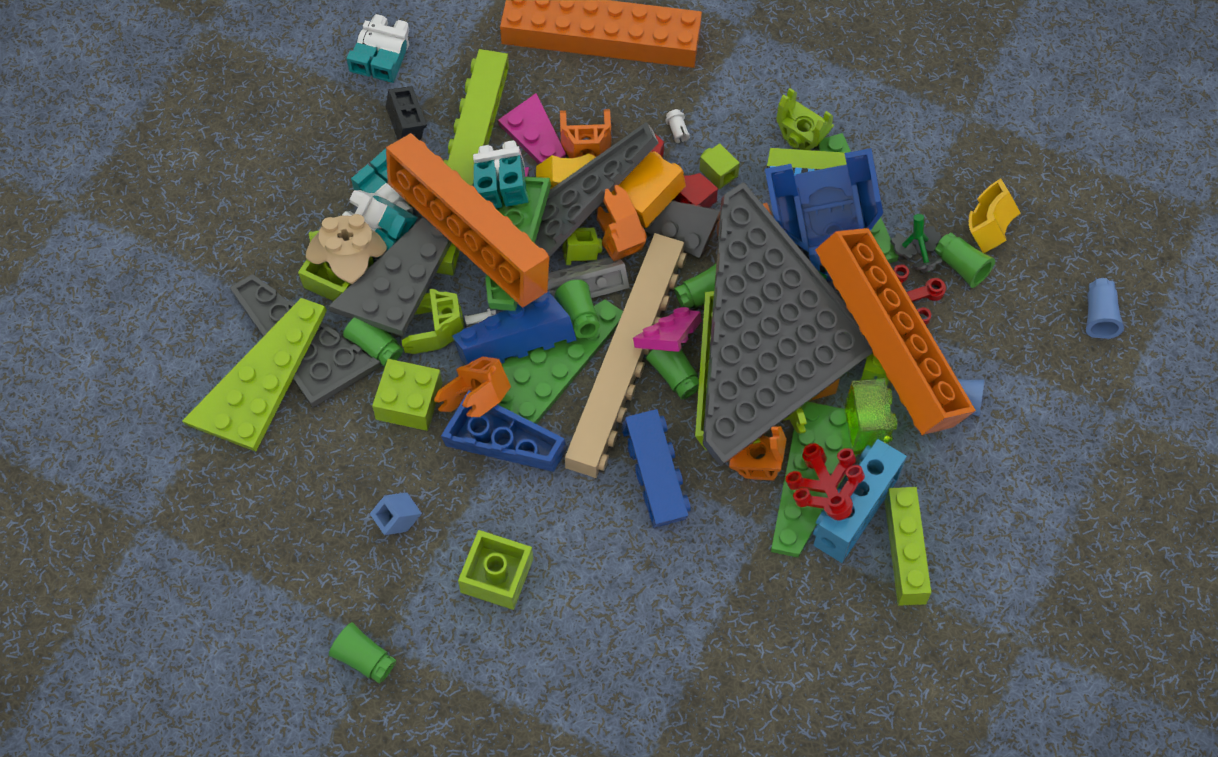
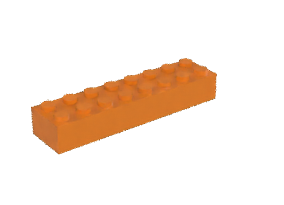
M506 0L500 25L501 44L695 68L702 11L612 0Z
M410 133L386 147L388 185L522 308L548 292V253L531 241L525 232H521L513 225L507 216H503L492 202L485 200L474 186L467 184L457 171L448 167L439 155H435L430 151L422 140L419 141L413 134Z
M869 228L833 233L815 251L820 258L821 264L826 268L833 280L834 287L844 299L848 311L852 313L859 325L860 332L871 346L874 356L879 360L886 372L887 379L897 391L901 403L912 417L914 426L920 431L921 435L955 427L976 410Z

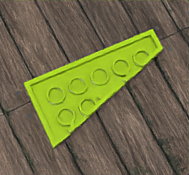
M300 298L182 422L187 426L256 452L327 312L325 306Z

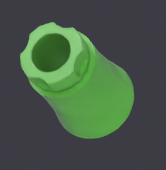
M951 232L943 236L935 248V252L942 260L951 266L971 288L981 283L990 274L995 265L994 258L982 253Z
M716 264L674 288L681 307L690 309L705 304V292L714 291Z
M583 280L565 282L556 290L554 298L570 316L574 332L578 338L589 339L594 337L600 328V324L591 299L589 285Z
M355 317L348 323L343 333L344 338L356 344L371 357L379 360L383 366H386L387 359L398 360L404 350L387 331L371 326Z
M682 348L679 352L652 350L647 355L646 360L660 373L681 400L690 397L698 391V374L691 366Z
M353 622L349 623L341 631L328 654L330 657L359 671L367 678H372L379 684L387 678L396 664V659L388 655L386 650L367 637Z

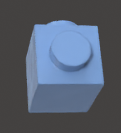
M408 493L384 495L370 513L384 535L408 531L422 514Z

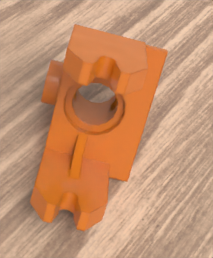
M604 109V124L567 126L566 111H560L561 145L569 158L581 157L588 153L597 157L611 147L610 109Z
M615 185V195H612L609 189H605L603 202L607 207L608 213L600 206L597 209L596 218L604 233L602 246L607 250L613 261L641 251L647 239L646 232L641 226L638 214L626 190Z
M481 357L465 366L457 368L456 371L459 376L439 389L434 401L438 403L444 401L438 408L439 411L452 412L459 407L464 399L463 407L468 408L472 406L466 415L468 417H481L501 402L511 388V385L500 359Z
M771 427L773 437L761 436L759 443L750 444L730 459L729 468L737 471L747 479L774 481L778 472L781 471L786 446V437L782 427ZM765 454L762 458L756 459L758 455Z

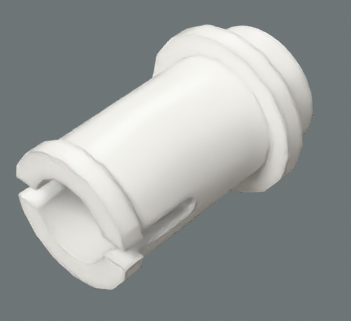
M678 109L668 112L665 121L667 125H670L674 141L680 143L679 138H681L682 142L689 140L690 134L684 122V113Z
M489 308L487 312L469 316L465 315L467 328L485 320L489 316L495 315L496 310L490 311Z

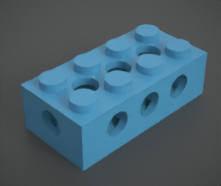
M879 439L876 440L872 447L867 445L860 456L861 462L859 463L865 478L858 484L850 497L853 502L852 513L846 519L834 520L823 510L816 521L817 526L813 532L816 538L813 546L843 563L884 502L888 489L893 488L898 481L907 456Z

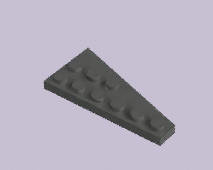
M647 122L550 189L535 244L539 248H543L549 257L603 202L605 189H609L612 192L614 186L619 185L658 144L653 129Z
M422 217L370 266L356 282L351 284L329 305L330 312L350 319L355 317L371 326L404 336L452 242L426 218Z
M253 274L230 286L231 293L262 337L295 305L294 302L288 301L279 295L274 288ZM321 322L293 381L313 408L380 368L381 362L374 357L371 358L362 352L360 347L355 344L352 345L343 339L338 332Z

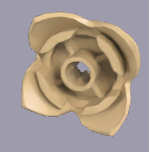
M362 215L328 217L322 221V227L309 243L306 259L314 264L328 262L332 272L338 278L353 284L367 270L369 258L371 256L376 258L382 256L386 252L387 246L380 235L369 227Z

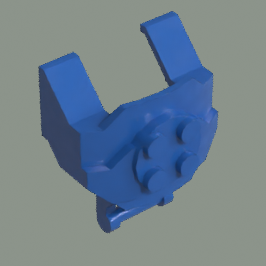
M872 148L845 153L846 165L804 172L795 176L792 164L765 169L774 219L794 243L809 252L810 261L819 272H821L820 265L822 264L815 251L816 248L836 231L869 228L871 231L883 214ZM827 271L821 272L827 275V282L833 281Z

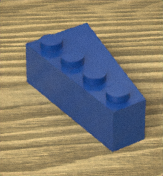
M549 291L523 308L518 304L516 311L503 310L452 335L459 357L464 365L481 357L500 359L502 364L505 362V358L511 356L522 358L528 356V351L539 347L547 350L555 347V342L566 339L567 343L577 340L570 316Z
M464 399L441 435L447 447L552 472L555 471L567 450L563 437L498 404L481 417H468L466 414L472 406L468 408L463 407Z
M658 409L625 417L621 430L623 436L629 435L630 437L627 439V449L630 458L633 460L637 459L638 464L635 465V473L640 486L645 487V491L642 493L653 528L686 520L688 512L691 511L690 502L687 495H682L680 485L683 484V479L679 468H674L672 459L675 458V451L672 443H667L664 432H667L668 429L664 416H659Z

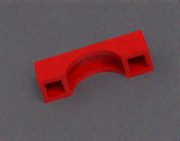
M655 134L658 144L651 152H657L663 157L664 141ZM701 173L684 176L686 186L673 199L677 202L710 208L717 202L718 188Z

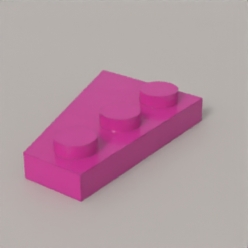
M687 307L675 309L674 313L660 318L658 323L644 328L643 332L633 337L634 347L679 352L682 348L681 343H686L688 334L693 333L702 322L701 312L691 311Z

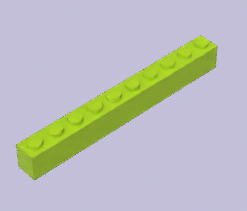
M479 49L477 58L472 59L470 69L472 76L467 78L465 84V93L467 94L460 101V119L456 118L454 123L455 137L449 141L448 154L450 155L448 160H444V163L452 170L457 171L461 178L474 186L473 154H478L480 146L489 145L509 70L508 53ZM451 243L436 273L454 276L460 250L453 243Z

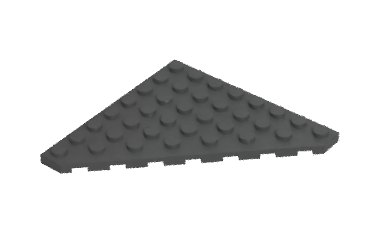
M744 182L724 194L721 199L703 434V446L720 467L771 430V427L779 424L873 354L871 346L860 332L859 325L852 313L848 311L844 301Z

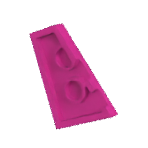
M537 93L498 120V125L538 164L552 155L566 158V153Z

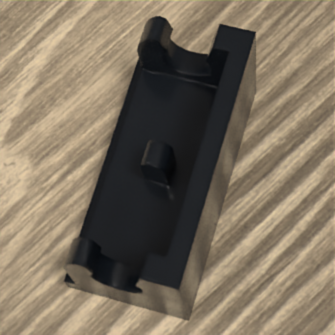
M413 86L388 89L386 109L397 140L410 133L415 134V137L421 140L427 124Z

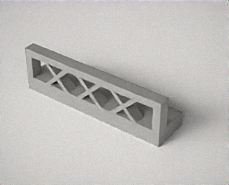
M611 257L548 273V291L553 297L556 290L570 280L585 281L589 285L591 298L630 288L625 263L621 259L613 261Z

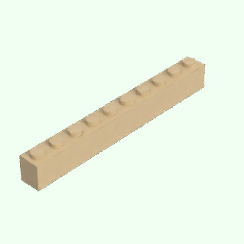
M654 233L566 453V469L597 478L599 470H605L609 455L606 452L609 446L614 447L618 436V431H615L618 423L622 424L627 413V408H624L627 400H632L636 385H633L636 377L640 378L644 370L645 363L642 362L643 357L651 352V349L635 348L633 337L643 332L644 328L658 323L661 311H667L671 298L668 296L670 289L674 290L676 288L679 275L676 274L678 267L683 268L687 258V253H684V242Z

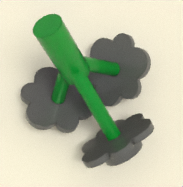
M922 214L914 215L913 233L908 238H905L900 233H896L890 240L894 246L895 253L899 256L910 259L917 252L922 254L923 260L912 265V268L916 270L930 272L936 268V264L942 262V258H928L927 251L934 252L942 236L936 232L934 226L924 227V215Z

